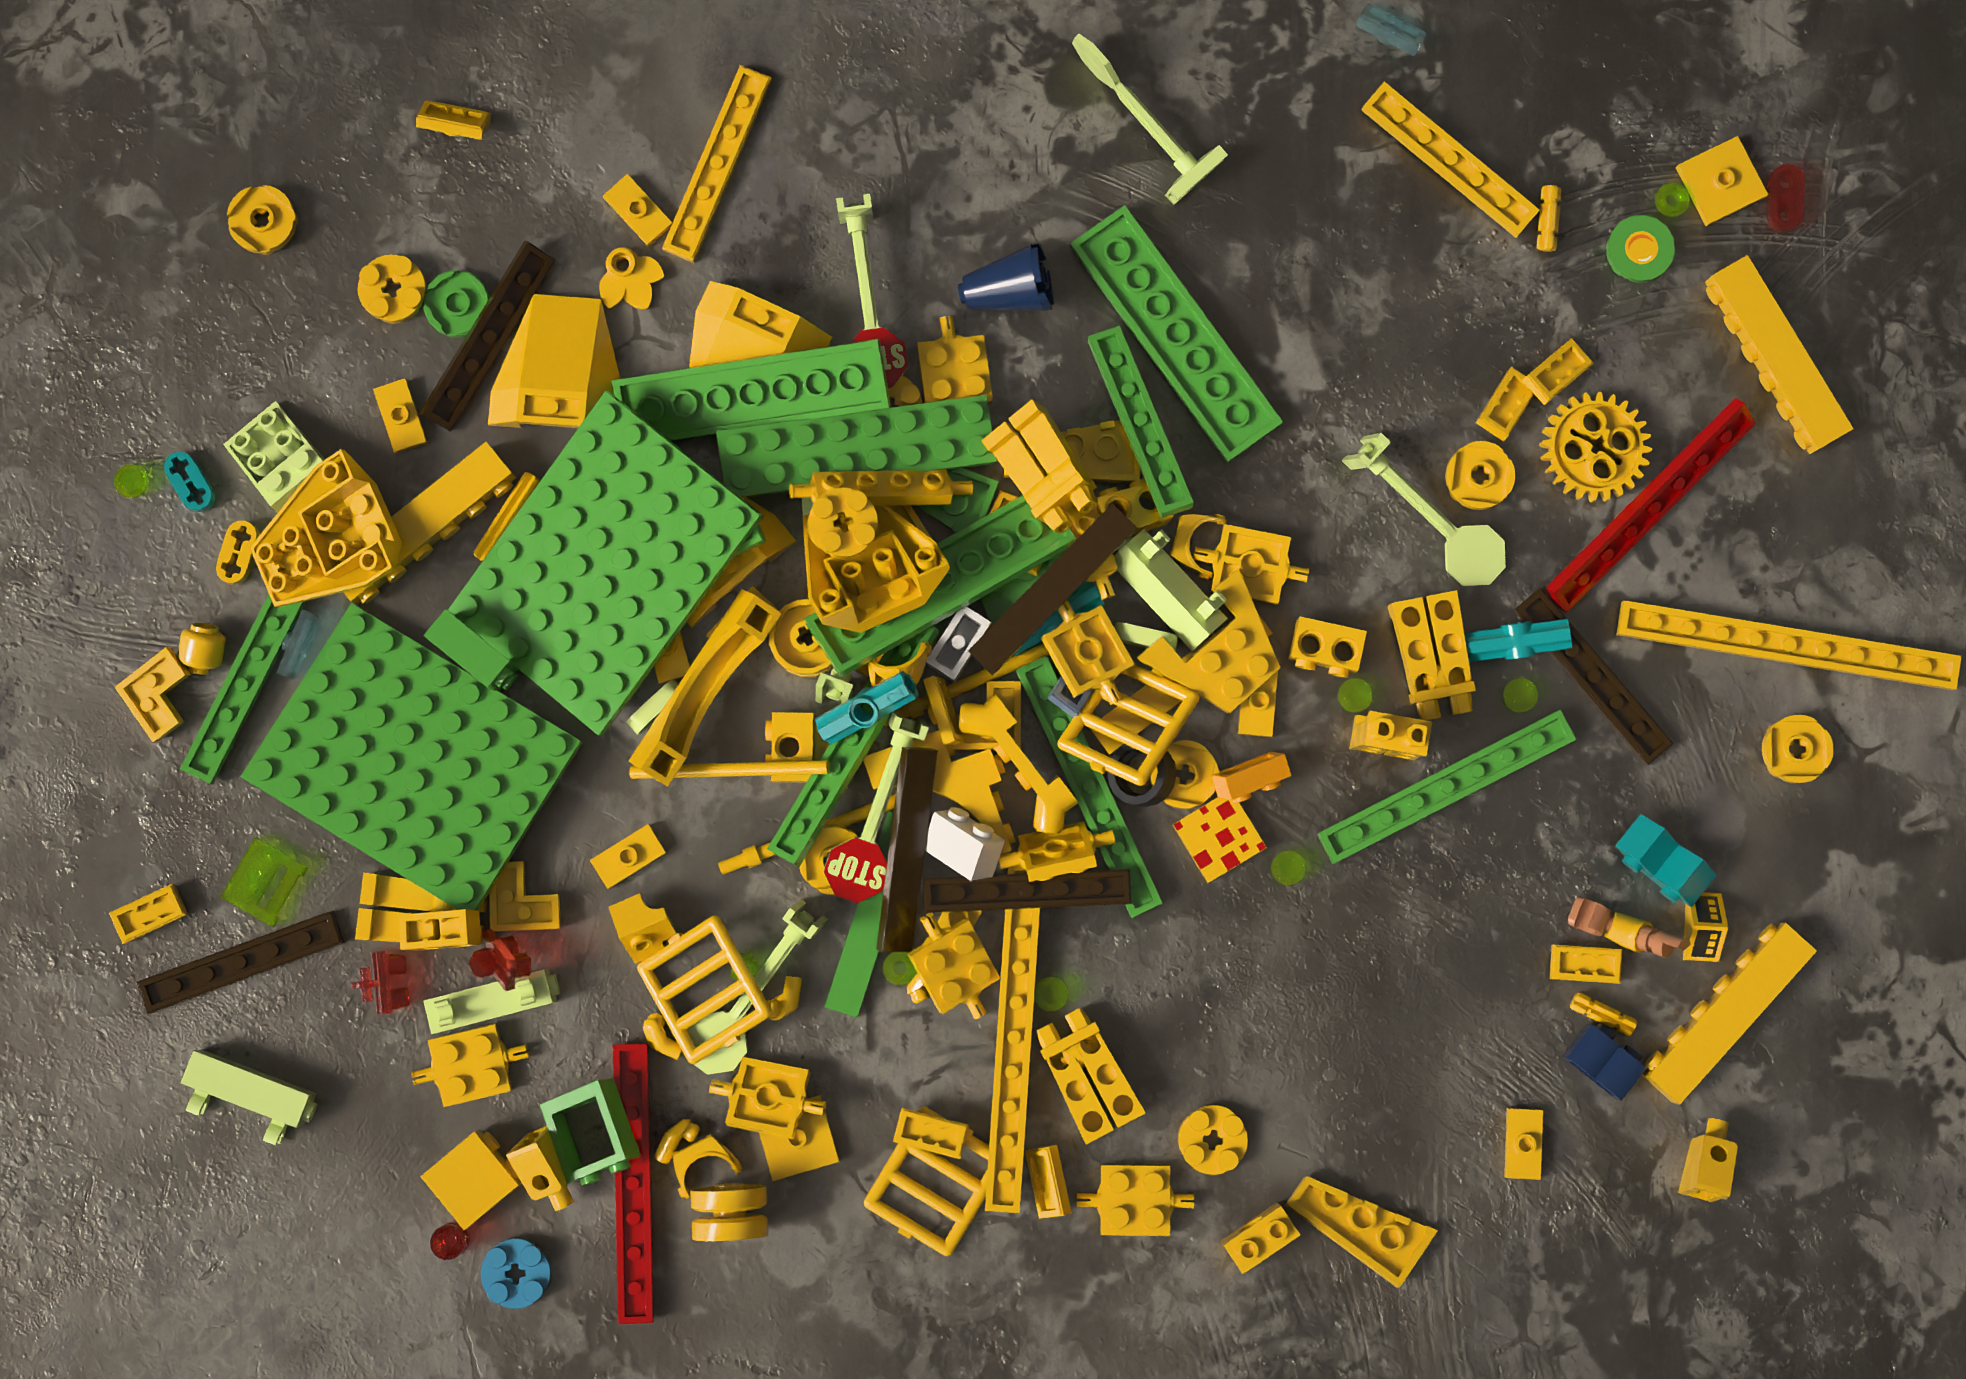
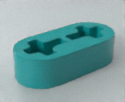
M184 452L170 454L164 462V471L181 501L187 508L195 512L203 513L213 507L216 495L197 461ZM178 460L183 463H189L185 467V471L190 477L187 480L180 473H174L178 468L176 464ZM193 484L201 492L206 491V494L202 496L204 501L202 504L196 501L191 502V499L195 497L190 488Z

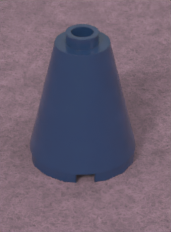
M1040 243L1031 244L964 275L963 283L958 284L961 303H967L969 309L1052 310L1051 305H1054L1050 271H1046L1044 263L1040 262L1047 260L1042 245Z

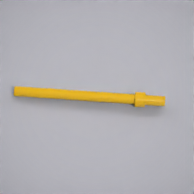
M1044 643L1017 656L1011 657L993 676L986 669H983L947 685L950 697L953 698L987 683V681L997 679L1050 654ZM928 694L920 698L917 697L896 710L899 711L902 718L911 716L914 719L919 717L931 705ZM888 719L885 723V727L889 726Z
M829 760L682 764L674 778L829 774L830 762ZM631 765V779H653L647 773Z
M896 794L890 796L885 812L894 809ZM872 803L827 820L825 825L849 827L867 820ZM771 842L757 848L755 845L742 849L743 853L718 862L722 875L748 866L750 869L762 864L761 860L776 855L767 849Z

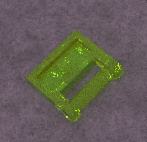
M254 837L220 898L254 916L266 925L274 927L279 919L277 914L299 876H304L309 867L261 839ZM283 865L288 870L266 908L258 906L278 869Z

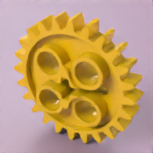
M1586 392L1581 395V403L1573 396L1568 400L1570 409L1561 404L1556 408L1560 417L1551 415L1547 419L1554 427L1542 429V433L1550 438L1539 443L1540 447L1548 449V452L1541 456L1540 459L1550 461L1552 464L1545 470V473L1556 472L1557 477L1554 479L1553 484L1556 485L1562 481L1566 483L1563 490L1564 494L1575 489L1576 500L1581 499L1585 493H1588L1589 502L1593 503L1600 493L1602 500L1607 502L1610 500V491L1618 498L1623 495L1622 486L1628 490L1635 487L1631 477L1637 480L1643 478L1644 474L1638 467H1647L1650 464L1648 460L1642 457V455L1649 454L1652 451V448L1643 445V442L1648 440L1651 434H1641L1640 429L1646 425V421L1636 423L1634 418L1639 411L1637 409L1630 413L1625 411L1628 405L1627 400L1619 406L1615 405L1616 396L1614 394L1607 401H1603L1602 392H1598L1595 394L1593 401H1591L1589 394ZM1585 416L1593 417L1597 421L1598 429L1596 432H1591L1584 427L1583 419ZM1570 430H1575L1580 437L1573 436ZM1613 435H1619L1625 439V450H1618L1613 446ZM1594 441L1600 443L1598 447L1600 451L1596 454L1591 451ZM1566 444H1573L1578 448L1580 456L1577 460L1570 459L1566 455ZM1611 457L1619 459L1621 465H1617ZM1594 463H1602L1606 466L1608 470L1607 478H1599L1595 475L1593 471Z

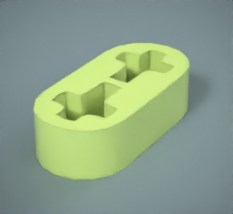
M1115 623L1114 628L1124 644L1148 648L1159 637H1163L1176 651L1177 635L1127 623Z
M675 679L666 683L627 720L626 723L637 735L642 734L654 723L679 685Z

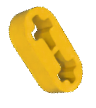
M239 520L232 523L226 531L216 563L217 575L226 583L231 585L241 584L247 580L254 562L250 547L260 536L259 530L253 524ZM247 528L246 532L251 535L250 541H243L241 549L238 551L240 540L235 538L237 532H243ZM237 554L236 565L241 567V571L239 574L234 573L232 578H229L230 573L225 570L227 564L232 565Z

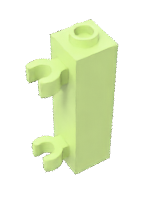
M1145 529L1135 537L1130 535L1117 549L1118 552L1114 556L1118 568L1117 571L1188 648L1193 651L1228 619L1218 609L1227 599L1219 590L1208 598L1162 549L1171 540L1162 529L1153 538Z
M543 969L424 1000L423 1002L431 1034H436L556 1003V995L560 994V987L556 975H550L549 969Z
M202 1049L192 1052L181 1080V1084L195 1089L188 1102L186 1111L198 1116L200 1114L204 1115L212 1095L272 1118V1121L266 1130L263 1141L273 1145L281 1144L287 1125L298 1128L304 1126L305 1122L310 1123L317 1108V1103L313 1102L317 1093Z

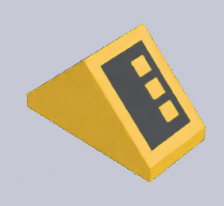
M1703 892L1692 907L1685 904L1684 938H1687L1691 945L1683 951V960L1719 962L1728 931L1721 893Z

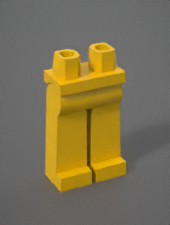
M1032 399L1008 418L1011 424L1003 422L981 441L987 450L994 454L1021 491L1024 499L1032 508L1031 512L1034 517L1046 523L1053 531L1062 534L1073 524L1066 513L1070 508L1075 505L1080 513L1085 514L1098 506V501L1093 492L1097 486L1092 479H1088L1084 469L1047 408Z
M1457 590L1389 604L1387 608L1390 619L1393 621L1411 693L1409 694L1410 705L1416 704L1420 719L1427 721L1441 718L1437 699L1447 697L1450 700L1452 715L1471 712V692L1476 691L1474 681H1471Z
M1369 711L1367 716L1355 715L1349 749L1375 754L1384 753L1387 756L1416 760L1421 756L1426 757L1432 722Z
M363 872L359 904L430 912L457 910L408 879ZM488 895L480 906L479 912H486ZM359 908L355 939L400 942L399 915L411 913ZM480 926L481 944H483L484 926Z
M1078 1008L1065 1015L1073 1033L1061 1039L1053 1023L1036 1030L1039 1043L1043 1048L1040 1052L1044 1060H1047L1082 1138L1087 1145L1114 1129L1083 1072V1068L1086 1067L1117 1128L1145 1114V1111L1102 1039L1097 1024L1095 1022L1091 1023L1086 1013L1081 1008Z

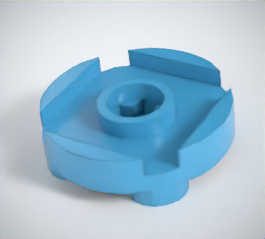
M510 1238L500 1242L488 1251L481 1266V1282L488 1298L492 1302L510 1309L530 1306L542 1297L550 1284L552 1276L551 1263L547 1254L539 1246L535 1245L533 1241L526 1238ZM514 1263L518 1264L519 1269L525 1270L526 1273L525 1276L520 1277L519 1283L513 1282L512 1277L507 1276V1271L512 1269V1264Z

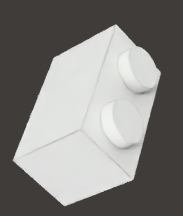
M967 606L959 610L932 650L931 655L927 658L926 666L955 683L972 657L968 650L989 630L991 622Z
M951 807L949 810L934 812L927 831L925 851L970 881L993 877L1005 840L994 834V830L990 826L971 819L967 811Z

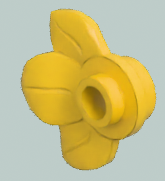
M621 247L614 249L606 259L607 273L599 283L600 295L603 303L609 309L624 299L634 308L647 310L652 301L650 283L663 279V270L659 263L651 257L637 256L629 248ZM621 260L629 262V267L624 271L617 268V264Z

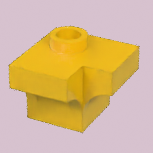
M640 893L608 907L618 937L635 964L665 947L663 941L677 934L674 924L665 909L649 908Z

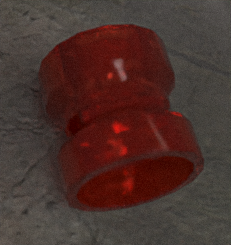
M457 1222L446 1223L432 1234L430 1239L431 1250L439 1259L452 1260L467 1250L470 1243V1234L467 1229L463 1230Z

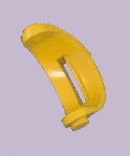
M1214 514V516L1181 515L1178 519L1179 524L1169 556L1188 570L1199 574L1198 578L1209 580V578H1212L1213 572L1204 570L1196 564L1190 554V538L1194 530L1204 522L1224 525L1227 520H1225V516Z
M923 641L917 655L902 665L883 666L876 663V658L868 662L872 687L902 670L909 674L917 685L925 668L927 658L932 653L931 644Z
M711 1134L680 1151L673 1152L674 1168L681 1186L678 1188L682 1199L686 1198L687 1200L691 1198L689 1189L684 1182V1176L689 1165L698 1158L705 1156L721 1157L731 1164L736 1175L741 1173V1169H743L739 1159Z

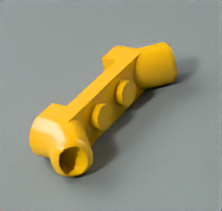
M996 694L984 704L968 702L962 704L958 719V729L960 732L990 736L996 739L999 744L994 749L1005 764L1012 760L1019 770L1014 776L1026 791L1033 788L1037 793L1033 820L1035 830L1052 834L1060 833L1064 828L1065 813L1079 803L1058 775L1047 783L1006 731L1017 721Z

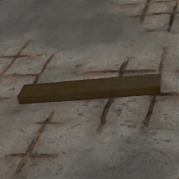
M529 241L523 242L419 412L421 415L451 432L553 265L554 258Z
M1112 503L968 650V653L993 676L1125 542L1137 527Z
M1541 588L1536 590L1513 610L1522 622L1532 621V623L1567 619ZM1569 621L1572 648L1550 651V655L1643 764L1648 766L1674 743Z
M902 747L876 949L881 952L912 951L938 750L933 748Z
M1130 869L1067 873L1054 876L1046 881L1035 880L1029 882L1027 874L993 875V877L973 881L964 876L923 878L925 913L1132 904Z
M329 911L145 978L136 983L147 1014H152L345 942L334 911Z

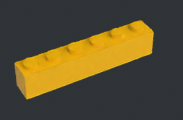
M1746 255L1705 281L1709 299L1713 304L1719 305L1725 314V325L1731 333H1736L1743 344L1741 345V350L1745 358L1750 363L1754 362L1760 372L1759 380L1762 386L1768 392L1771 391L1778 402L1776 407L1779 414L1784 420H1789L1795 430L1794 437L1798 445L1804 450L1807 449L1808 453L1811 454L1853 430L1854 428L1749 256Z
M487 442L483 443L391 517L402 541L396 569L370 586L343 593L356 605L361 602L367 604L380 593L379 587L387 581L392 583L402 577L407 571L404 567L414 559L418 562L427 557L433 551L431 546L441 538L447 540L460 529L458 524L468 516L470 519H473L481 514L487 507L485 503L493 496L499 498L506 494L513 487L511 482L516 479V476Z
M1787 923L1769 924L1758 936L1761 942L1752 951L1747 949L1736 960L1735 964L1738 967L1730 976L1725 974L1716 982L1712 988L1715 993L1707 1002L1705 1000L1700 1001L1692 1009L1690 1015L1693 1018L1685 1027L1679 1025L1668 1036L1667 1041L1670 1042L1662 1052H1654L1645 1062L1644 1066L1647 1069L1643 1072L1642 1076L1672 1103L1680 1105L1817 952Z

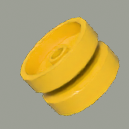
M809 599L796 600L784 605L779 611L782 614L769 632V646L774 658L787 672L799 677H818L820 673L830 672L833 666L814 636H812L814 642L812 645L807 646L805 642L803 644L801 642L803 635L812 634L806 626L804 619L815 613Z
M724 1183L690 1190L692 1209L698 1212H713V1215L700 1216L692 1221V1240L735 1241L762 1238L769 1235L767 1216L761 1213H746V1210L759 1209L767 1204V1185Z

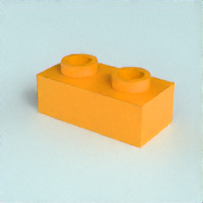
M1277 752L1265 753L1211 775L1218 798L1232 800V803L1242 802L1251 798V792L1262 789V791L1275 789L1281 786V780L1292 776L1285 754Z

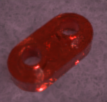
M1793 164L1778 166L1768 178L1767 221L1773 230L1780 233H1788L1800 225L1804 216L1805 178L1801 169ZM1780 179H1786L1789 182V188H1783L1780 185ZM1779 212H1785L1788 215V221L1780 220Z

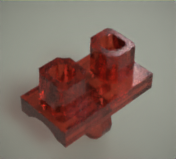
M493 929L482 931V937L486 940V948L476 950L469 960V969L479 978L493 975L505 991L514 990L515 979L531 975L530 956L526 952L519 953L518 942L513 935L499 938Z
M387 951L371 953L374 980H371L370 967L360 968L361 981L351 982V989H361L362 1002L373 1001L372 987H374L377 1014L392 1013V1009L408 1006L410 1004L408 987L390 989L389 975L406 973L405 955L387 954Z

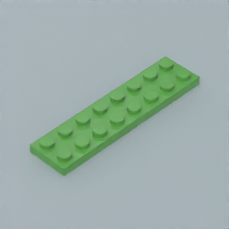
M1125 205L1070 243V248L1227 463L1283 424L1279 415Z
M880 338L612 380L615 397L670 441L716 434V431L802 419L811 420L891 407Z
M987 395L884 408L811 420L802 419L716 431L723 483L741 498L789 492L791 483L810 484L813 472L900 470L924 472L995 464L997 462L994 454L988 451L981 441L992 432Z
M1022 495L937 543L949 563L950 569L925 605L862 633L822 625L816 612L804 618L805 624L839 677L842 678L1068 549L1076 541V537L1070 528L1064 533L1059 534L1053 531L1046 523L1036 519L1031 512L1032 508Z

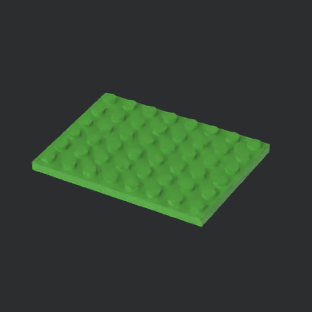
M605 391L448 610L465 622V625L503 656L515 663L519 670L598 736H604L733 560L739 549L763 519L764 515L612 393Z
M351 603L240 777L455 909L479 910L582 745V742L499 691L487 688L474 676Z

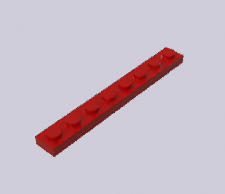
M1735 398L1546 587L1560 609L1567 613L1756 424L1743 401Z
M648 1043L613 1044V1079L641 1155L629 1161L630 1168L615 1173L618 1324L653 1323Z

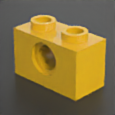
M772 712V720H766L765 726L766 741H772L771 754L765 755V762L814 761L815 714ZM786 739H795L799 743V751L793 757H785L781 753V744ZM772 775L771 781L773 783H807L811 775Z
M1275 1203L1222 1239L1221 1243L1239 1270L1244 1274L1299 1237L1300 1233L1282 1206Z

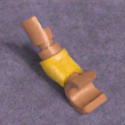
M1581 896L1576 898L1568 917V925L1595 936H1602L1604 932L1606 938L1638 953L1646 951L1668 958L1675 948L1684 951L1691 945L1687 938L1666 931H1659L1650 922L1619 912L1611 914L1612 909Z

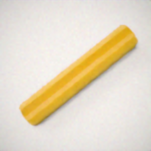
M525 472L474 550L473 554L481 561L485 559L540 482L539 478L529 472Z

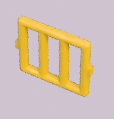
M1134 665L1122 672V674L1182 700V703L1172 716L1119 692L1123 699L1114 703L1115 705L1165 727L1156 743L1092 714L1102 699L1108 701L1102 689L1099 688L1093 691L1079 715L1073 717L1059 738L1057 745L1061 750L1089 762L1091 769L1101 774L1108 771L1133 784L1143 786L1196 707L1200 696L1197 692L1166 679V676L1154 668L1152 671ZM1085 725L1147 754V757L1139 769L1136 770L1074 740Z
M713 915L685 934H675L667 940L668 945L638 964L637 969L690 1064H697L723 1046H733L741 1040L740 1036L763 1022L772 1014L767 1000L719 916ZM713 932L722 950L663 988L654 970ZM729 962L739 980L679 1017L670 999ZM746 992L756 1010L696 1047L687 1029Z
M925 1106L918 1110V1112L944 1118ZM968 1128L964 1146L988 1160L989 1144L972 1135L974 1131ZM898 1143L864 1199V1206L898 1227V1232L908 1239L913 1236L940 1254L951 1256L986 1199L988 1169L982 1179L979 1180L937 1153ZM908 1153L973 1192L963 1210L898 1171ZM890 1183H893L955 1221L945 1240L880 1200Z

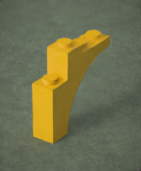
M939 730L926 734L925 740L914 739L911 747L938 750L933 792L956 802L967 810L979 823L990 826L994 830V834L1004 839L1005 843L1000 855L1011 852L1009 844L1015 842L1009 823L1002 825L998 812L1004 810L999 793L998 791L991 792L989 788L1001 783L1000 775L1006 773L1001 757L998 754L993 756L991 749H987L951 762L949 756L956 754L954 747L943 744ZM892 747L866 755L863 760L874 791L878 789ZM898 776L896 778L894 787H897Z

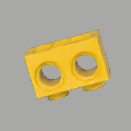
M1144 478L1129 484L1130 488L1118 491L1117 487H1113L1098 493L1096 498L1098 506L1096 507L1099 515L1113 503L1137 527L1131 536L1137 535L1143 529L1150 531L1167 526L1174 517L1170 515L1161 519ZM1139 498L1150 499L1154 509H1144L1139 502Z
M1300 616L1296 620L1288 660L1296 661L1295 667L1314 671L1316 666L1329 668L1328 674L1348 678L1349 673L1355 674L1359 671L1367 631ZM1311 636L1317 640L1318 651L1316 653L1309 654L1302 649L1301 641L1303 637ZM1343 643L1350 647L1352 656L1349 661H1341L1336 657L1335 647L1337 644Z
M462 909L399 915L400 950L419 951L481 945L478 910Z

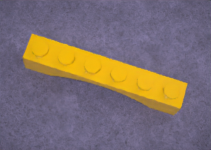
M741 589L632 754L629 762L668 787L686 760L697 728L713 699L739 664L765 640L782 613L756 595Z

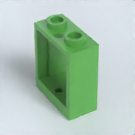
M445 609L423 636L487 688L493 691H500L502 688L505 691L509 689L518 677V674L515 673L518 670L515 663L477 635L455 614Z
M613 1078L596 1080L540 1104L567 1183L580 1181L582 1186L592 1184L601 1180L600 1173L610 1169L611 1174L628 1169L631 1167L629 1161L641 1156ZM597 1100L615 1154L583 1167L564 1114Z

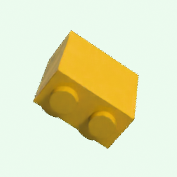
M480 1129L474 1131L420 1176L463 1230L471 1227L522 1184L509 1160L505 1161L497 1151L500 1148L497 1140L488 1131L483 1134Z

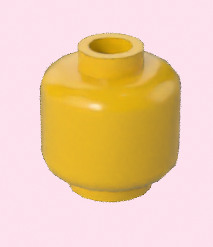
M194 622L191 624V627L184 629L181 633L178 659L182 664L188 666L189 672L206 675L209 673V669L221 666L226 637L219 632V627L216 625Z

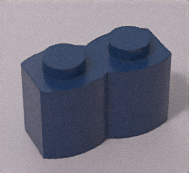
M1599 1023L1597 1027L1587 1024L1562 1057L1614 1099L1622 1101L1647 1069L1640 1062L1643 1057L1628 1045L1621 1048L1613 1041L1616 1035Z

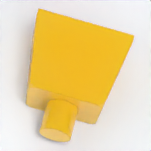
M1708 1118L1705 1135L1703 1134L1691 1140L1680 1182L1679 1194L1708 1202L1730 1197L1738 1145L1735 1142L1726 1140L1729 1127L1728 1122Z
M547 1125L527 1133L506 1156L532 1200L548 1196L555 1211L571 1205L574 1200L567 1188L568 1183L563 1174Z

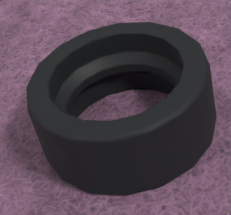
M1124 744L1115 751L1112 758L1129 765L1133 757L1143 752ZM1166 751L1157 765L1158 774L1156 782L1147 793H1135L1129 787L1127 780L1107 771L1109 786L1114 795L1124 803L1144 807L1157 805L1166 799L1174 788L1177 775L1175 761L1169 751Z

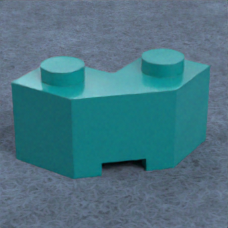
M1642 814L1639 815L1615 845L1624 855L1622 862L1636 873H1639V871L1644 873L1662 888L1660 893L1675 904L1680 900L1692 907L1717 876L1704 859L1680 846L1664 827Z

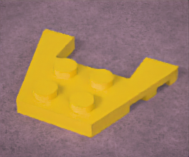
M1238 569L1234 570L1212 590L1214 593L1219 590L1227 599L1223 604L1235 618L1191 658L1184 662L1163 637H1159L1137 657L1140 662L1153 667L1172 681L1174 680L1184 687L1197 692L1201 698L1226 713H1231L1280 669L1260 617Z

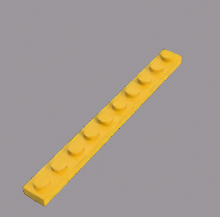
M1625 600L1621 602L1616 634L1946 690L1957 689L1961 656Z
M1021 865L1008 867V874H1027ZM1040 908L1005 910L985 1211L1020 1213Z

